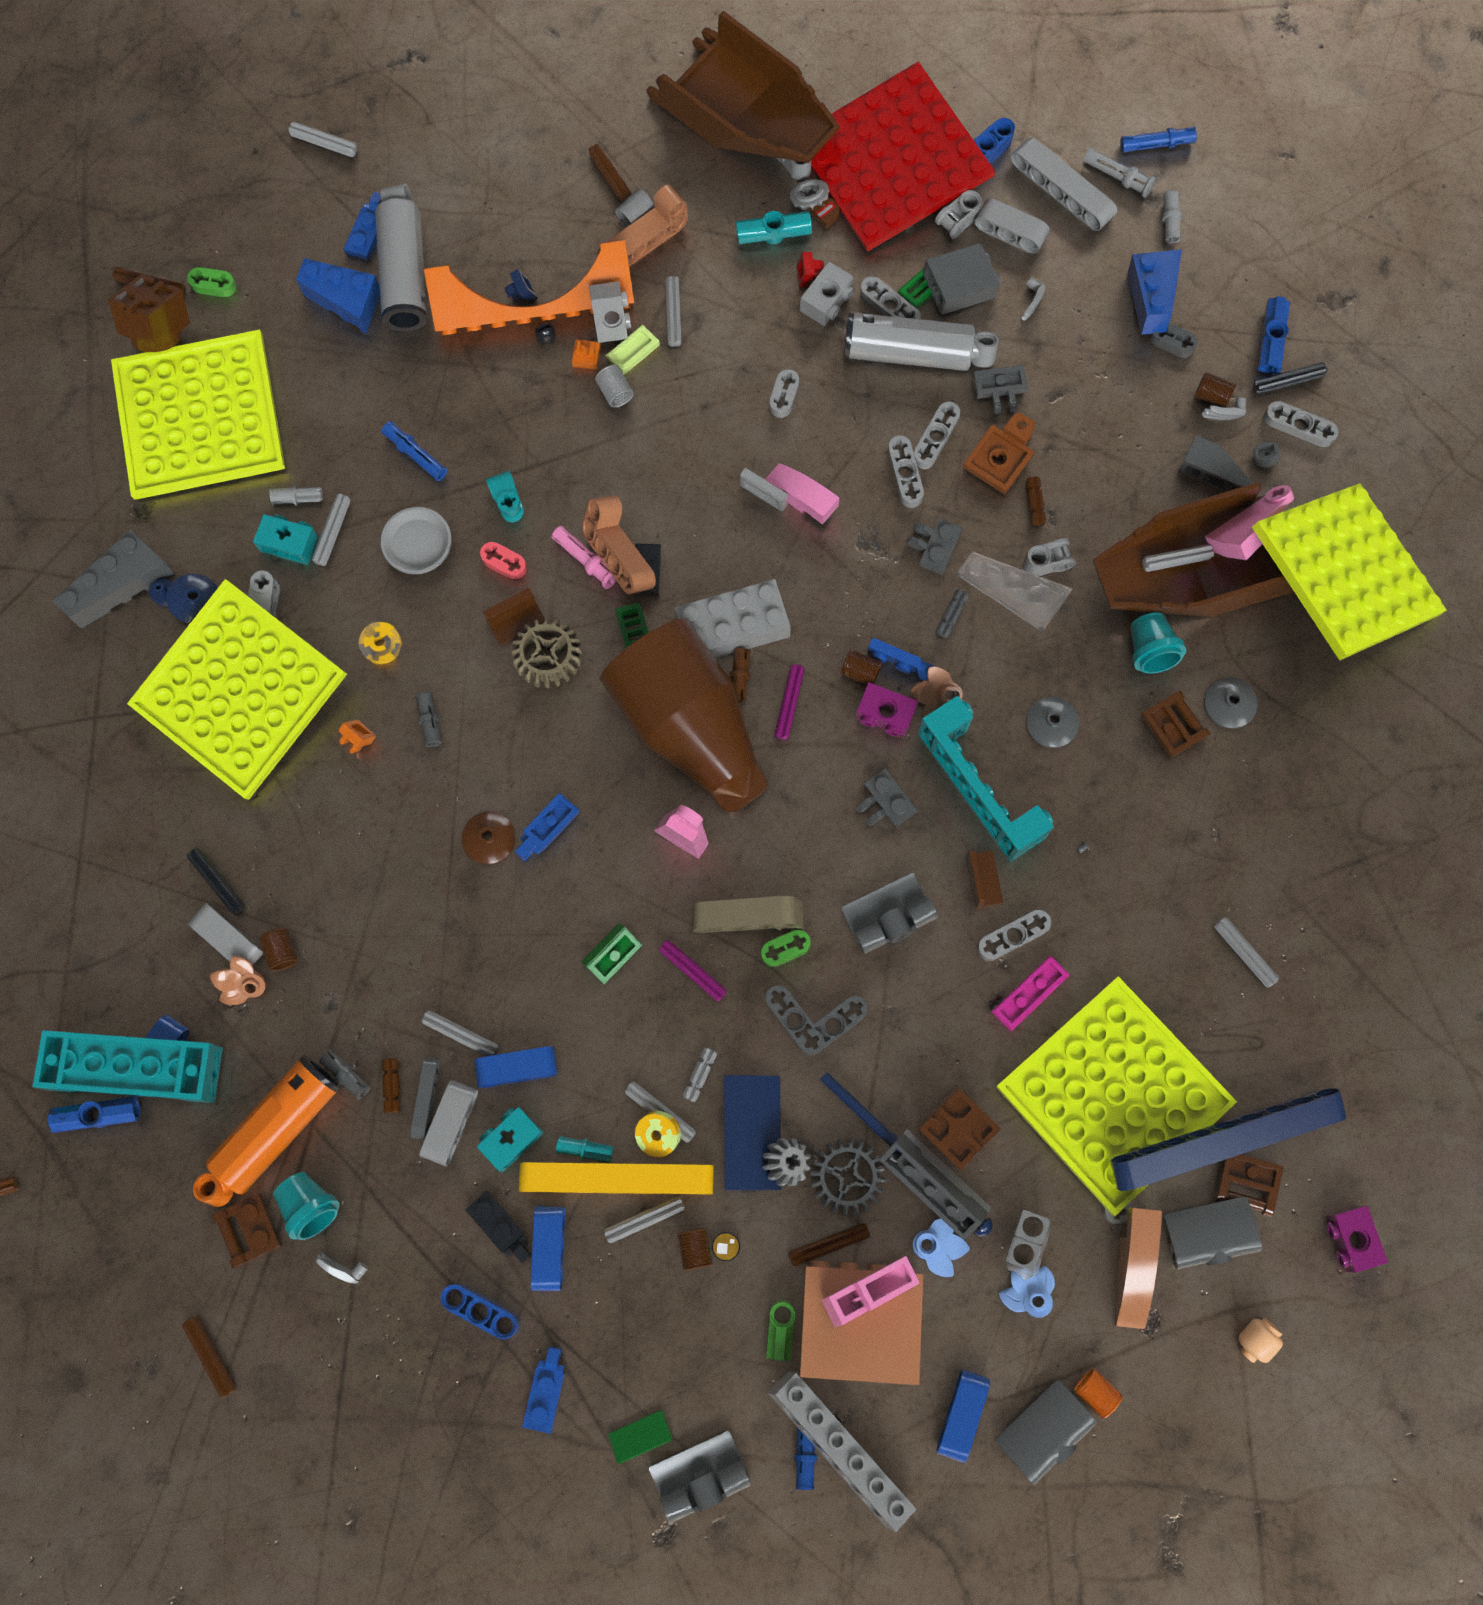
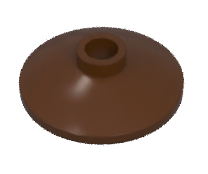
M491 811L482 812L472 817L465 825L462 833V844L465 852L471 859L482 864H495L504 860L512 852L516 841L515 829L509 819L500 813ZM485 832H491L492 837L490 839H483Z

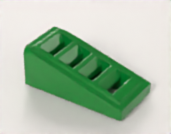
M641 603L615 609L625 648L637 641H629V638L649 633ZM641 624L639 628L626 631V627Z

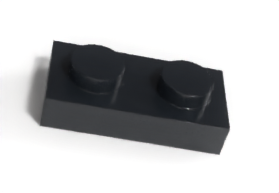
M635 543L636 549L653 570L656 582L653 589L633 593V596H659L661 544Z

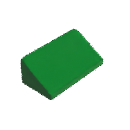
M619 923L581 963L605 984L642 944L626 927Z
M662 1410L608 1434L618 1464L673 1439Z

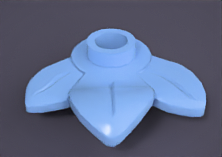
M940 1218L935 1220L928 1230L920 1231L915 1235L912 1247L918 1257L926 1260L931 1272L942 1277H953L954 1269L951 1260L962 1257L970 1248L962 1238L954 1235V1230ZM924 1239L931 1241L932 1246L929 1250H924L921 1246Z
M1044 1266L1039 1269L1038 1275L1034 1276L1033 1272V1277L1028 1280L1022 1279L1021 1275L1011 1271V1284L1013 1287L1004 1289L999 1293V1297L1004 1305L1014 1312L1027 1311L1028 1314L1036 1318L1047 1316L1053 1307L1051 1293L1055 1287V1280L1051 1271ZM1036 1297L1043 1299L1044 1304L1041 1307L1033 1305V1300Z

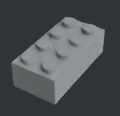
M775 579L674 607L676 619H688L715 658L732 654L735 648L750 649L790 637L791 626Z

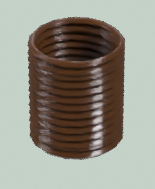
M1205 372L1194 397L1202 399L1204 402H1209V404L1226 408L1235 390L1236 383Z
M850 649L840 674L845 677L847 676V678L849 677V679H854V681H859V683H864V685H868V682L874 684L882 661Z
M277 928L268 931L259 938L270 971L283 970L298 962V957L289 935V929Z
M707 1228L677 1233L684 1271L713 1265L709 1239H707Z

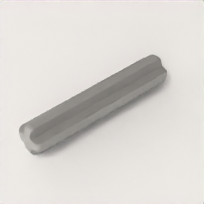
M291 122L288 131L295 138L350 157H354L358 151L355 142L298 122Z
M668 276L666 278L668 345L678 347L681 345L679 278L677 276Z
M339 493L334 499L312 557V561L317 565L325 566L328 562L350 504V499L346 495Z
M1210 544L1146 556L1142 560L1144 571L1150 572L1209 560L1214 556V551Z
M1222 918L1215 924V929L1265 987H1271L1279 980L1278 975L1228 918Z
M430 1010L422 1018L424 1025L485 1056L496 1055L499 1046Z
M633 1081L628 1085L625 1090L626 1095L648 1112L663 1111L673 1116L681 1130L680 1138L686 1143L692 1140L696 1131L636 1082Z
M677 1196L604 1230L605 1237L609 1243H613L684 1211L685 1206L682 1199Z

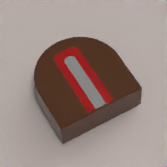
M831 198L823 201L821 206L816 205L813 209L810 207V213L825 229L839 218L840 208L836 201Z

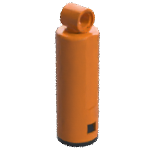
M303 1055L206 1160L205 1164L210 1173L202 1174L195 1181L193 1186L195 1198L211 1206L221 1207L230 1201L233 1192L241 1195L244 1194L341 1088L340 1085L320 1065L308 1056Z

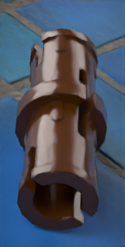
M746 648L734 649L733 667L729 673V678H731L736 691L735 695L738 703L746 702L747 680H750L748 666L751 650H746Z

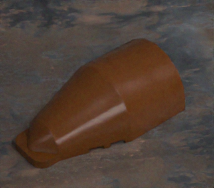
M688 619L673 620L647 633L621 652L603 670L599 678L644 744L712 794L724 810L728 812L739 811L766 791L768 780L757 763L752 743L742 718L743 714L735 695L734 685Z

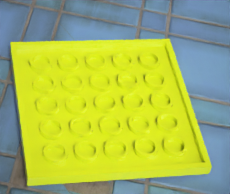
M260 329L175 346L161 352H145L111 359L130 493L134 500L286 469L263 334Z
M1360 483L1260 520L1252 526V529L1339 660L1427 622L1447 611L1441 599L1435 594L1426 577L1420 572L1411 555L1405 550L1396 533L1392 531L1383 514L1375 506L1368 492Z
M225 579L127 704L243 798L249 800L346 677L347 673Z
M1119 976L996 1086L1002 1095L1113 1217L1148 1185L1128 1191L1118 1190L1110 1163L1112 1158L1212 1126L1237 1103L1227 1090Z

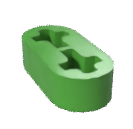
M196 267L189 271L187 275L190 287L199 294L229 297L236 291V282L232 275L226 271Z
M803 930L789 932L765 943L761 950V958L766 965L771 967L784 964L808 952L811 943L810 937ZM798 936L800 940L805 939L806 942L803 943V949L799 950L797 946L790 949L787 948L788 945L794 942V937ZM770 947H773L774 950L781 948L785 950L778 954V960L774 961L772 957H766Z

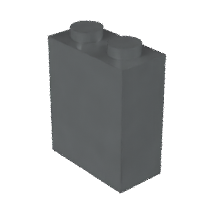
M981 243L927 259L923 268L924 280L927 281L928 288L930 287L931 295L941 315L995 299L1001 285L1000 277L997 272H994L990 256L984 251Z

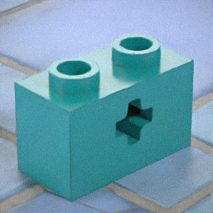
M263 514L253 543L262 553L308 565L319 537L313 530V527L306 522L298 521L294 523L281 515L274 514L272 517Z
M520 1107L516 1110L510 1108L500 1118L502 1123L495 1129L491 1127L486 1130L479 1138L481 1143L476 1146L499 1172H504L544 1134ZM505 1132H515L512 1136L514 1140L512 1144L508 1142L503 1143L506 1139L504 1136Z

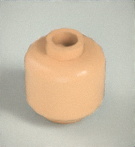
M1254 1318L1238 1336V1340L1243 1346L1240 1351L1253 1363L1257 1359L1263 1363H1268L1283 1346V1341L1280 1337L1283 1333L1268 1319L1263 1318L1260 1320Z

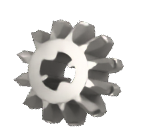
M779 1138L776 1143L768 1145L770 1153L763 1155L768 1160V1164L762 1167L764 1170H770L768 1179L776 1180V1185L785 1186L786 1184L788 1186H795L797 1181L806 1179L803 1171L811 1169L806 1164V1160H809L811 1156L803 1154L806 1148L805 1145L798 1144L794 1138L788 1140Z

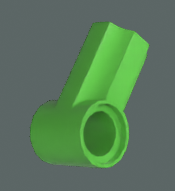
M780 1299L775 1301L769 1310L766 1358L791 1361L794 1321L796 1317L795 1309L788 1300ZM780 1306L787 1307L791 1312L790 1317L786 1321H778L774 1316L775 1310Z

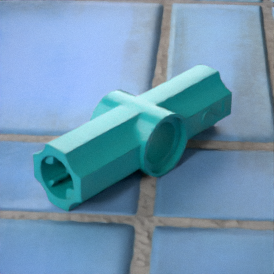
M770 211L762 218L736 221L737 240L739 244L759 241L777 244L783 238L812 234L809 211L782 215L778 211Z

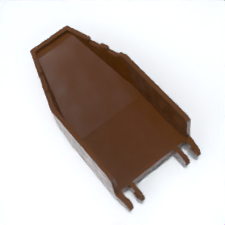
M725 11L719 14L718 32L707 27L701 32L704 39L711 45L699 37L693 40L692 43L695 49L702 55L676 82L667 75L662 74L656 79L659 90L653 86H649L646 90L649 98L656 105L662 106L716 148L809 163L840 129L839 124L825 104L821 103L814 94L815 90L810 84L808 85L802 77L799 67Z
M1260 482L1160 512L1148 523L1134 530L1128 537L1122 541L1120 540L1094 558L1093 563L1110 609L1214 617L1293 593V589L1263 544L1247 560L1229 558L1214 553V556L1209 560L1146 572L1143 569L1142 560L1146 556L1208 544L1205 538L1206 535L1264 497H1257L1262 488Z

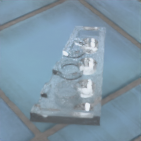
M973 551L957 572L959 577L1041 632L1045 630L1073 590L1070 587Z

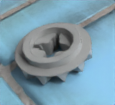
M806 180L793 188L790 199L795 208L801 207L802 210L811 207L813 209L814 206H821L822 202L828 199L829 188L827 183L822 180Z

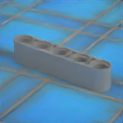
M1027 138L1011 154V161L1018 170L1091 229L1099 231L1117 214V207L1110 198L1035 138Z

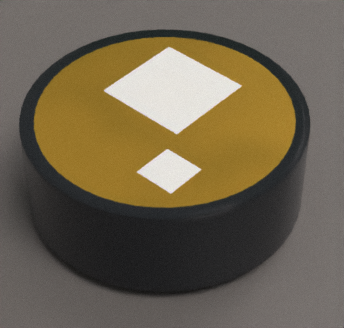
M722 1232L714 1238L712 1252L717 1259L731 1261L739 1254L740 1242L734 1234Z

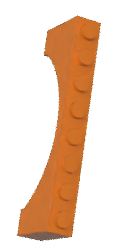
M625 240L600 243L601 250L594 264L576 286L554 300L533 306L507 305L486 298L462 282L452 272L451 265L425 268L424 274L435 332L442 331V335L457 333L456 328L463 327L467 328V332L482 330L481 325L491 324L492 328L507 326L506 321L516 320V324L530 323L532 317L539 316L541 321L556 319L555 314L565 313L566 317L581 315V310L590 309V314H593L589 285L617 281L620 283L621 291H626L628 307H623V309L630 308L629 303H634Z

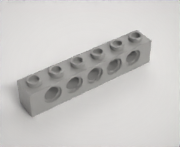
M788 1371L767 1393L886 1528L897 1532L916 1511V1508L798 1374Z

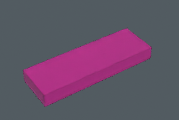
M1050 955L991 1013L1011 1032L1070 974Z

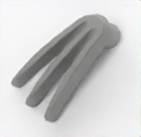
M1031 277L1026 285L1036 293L1032 297L1028 309L1023 314L1022 320H1027L1033 313L1045 292L1046 286L1044 283L1041 284L1033 277Z
M1242 397L1236 398L1234 408L1210 406V409L1205 408L1201 415L1204 418L1214 420H1230L1243 417L1247 412L1245 410L1247 399Z
M324 1252L319 1254L316 1259L317 1264L326 1272L340 1280L353 1284L360 1282V1278L368 1270V1266L361 1261L353 1270H350L331 1259Z

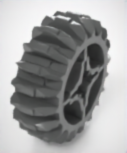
M841 1138L837 1139V1149H834L830 1142L827 1143L826 1146L830 1153L827 1155L823 1150H819L818 1155L823 1158V1161L820 1162L815 1159L812 1161L814 1166L819 1167V1171L813 1170L809 1174L810 1176L818 1177V1181L810 1183L812 1188L820 1186L821 1191L814 1194L815 1198H819L824 1194L826 1199L821 1205L826 1207L830 1201L834 1203L831 1209L832 1213H836L838 1207L842 1206L843 1216L848 1215V1207H852L854 1215H859L858 1205L860 1204L865 1211H868L870 1208L866 1201L869 1199L872 1203L876 1204L878 1199L872 1194L874 1192L883 1194L884 1192L882 1188L877 1187V1182H886V1178L878 1177L877 1172L885 1171V1166L877 1168L875 1166V1163L880 1161V1155L871 1159L869 1155L873 1152L874 1148L870 1146L866 1152L862 1151L864 1141L862 1140L859 1141L857 1148L853 1147V1138L848 1139L847 1147L843 1146ZM852 1153L851 1159L845 1167L841 1168L828 1164L838 1154ZM860 1157L870 1169L871 1182L862 1178L857 1172ZM852 1163H854L852 1176L861 1183L855 1181L852 1184L850 1181L849 1185H845L842 1191L844 1178L834 1172V1170L837 1172H842V1170L847 1172L846 1169H850ZM825 1172L836 1177L839 1186L835 1196L830 1193L825 1184ZM851 1186L867 1190L861 1198L855 1201H843L845 1194Z

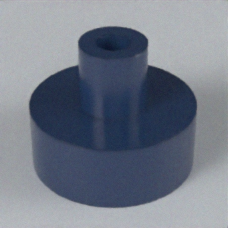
M158 579L151 584L149 596L157 605L162 607L168 606L166 596L172 582L167 579Z

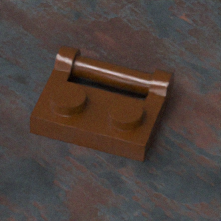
M1181 690L1141 714V717L1170 759L1211 735L1207 727L1203 728L1184 701L1185 696ZM1175 705L1194 735H1189L1171 709V706Z
M1242 1154L1225 1159L1222 1163L1214 1201L1220 1202L1245 1196L1248 1198L1251 1209L1261 1211L1262 1215L1272 1217L1275 1211L1284 1167ZM1230 1182L1266 1192L1265 1199L1261 1200L1230 1191Z
M260 1193L211 1216L214 1224H218L232 1258L229 1260L232 1269L240 1267L282 1246ZM235 1215L250 1250L242 1254L229 1218Z

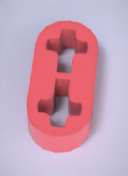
M488 542L482 546L480 556L484 565L512 580L521 579L526 574L527 566L521 555L496 542ZM494 551H496L498 557L501 558V560L495 557H492L489 560L487 553H493ZM506 562L512 565L518 562L520 569L511 571L510 566Z

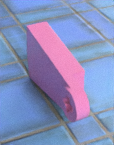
M1281 485L1272 488L1259 501L1206 535L1207 543L1212 545L1214 553L1229 558L1247 560L1262 545L1252 526L1260 520L1283 512L1294 500L1291 487Z
M679 805L678 808L663 815L654 829L656 833L697 859L701 857L709 844L702 824L703 818L684 805Z

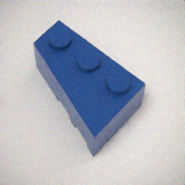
M1182 249L1132 255L1127 276L1141 335L1167 331L1173 312Z
M304 258L296 278L303 295L326 310L333 311L346 322L349 321L366 334L380 297V287L376 276Z

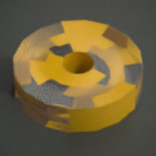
M385 622L371 623L365 627L358 641L359 649L368 661L380 665L396 659L402 647L401 636L395 627ZM379 640H384L382 646H376Z

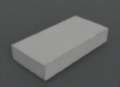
M744 468L740 474L741 487L779 511H783L788 505V494L747 468Z

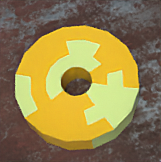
M649 1112L639 1120L635 1129L637 1145L644 1153L652 1157L667 1156L680 1142L681 1130L679 1124L667 1112ZM655 1130L661 1133V1138L656 1137Z

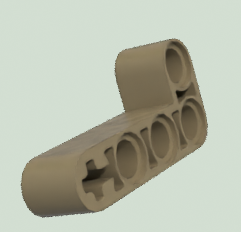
M793 896L693 903L694 932L711 933L776 928L784 932L804 930L803 902Z

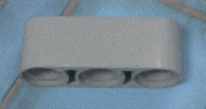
M992 198L985 201L975 219V225L979 230L1029 253H1038L1050 231L1049 226L1044 221Z
M207 902L187 922L192 929L228 961H231L232 956H238L247 959L254 965L264 954L256 944Z
M455 1080L449 1082L423 1142L420 1157L445 1167L448 1166L475 1104L478 1089Z

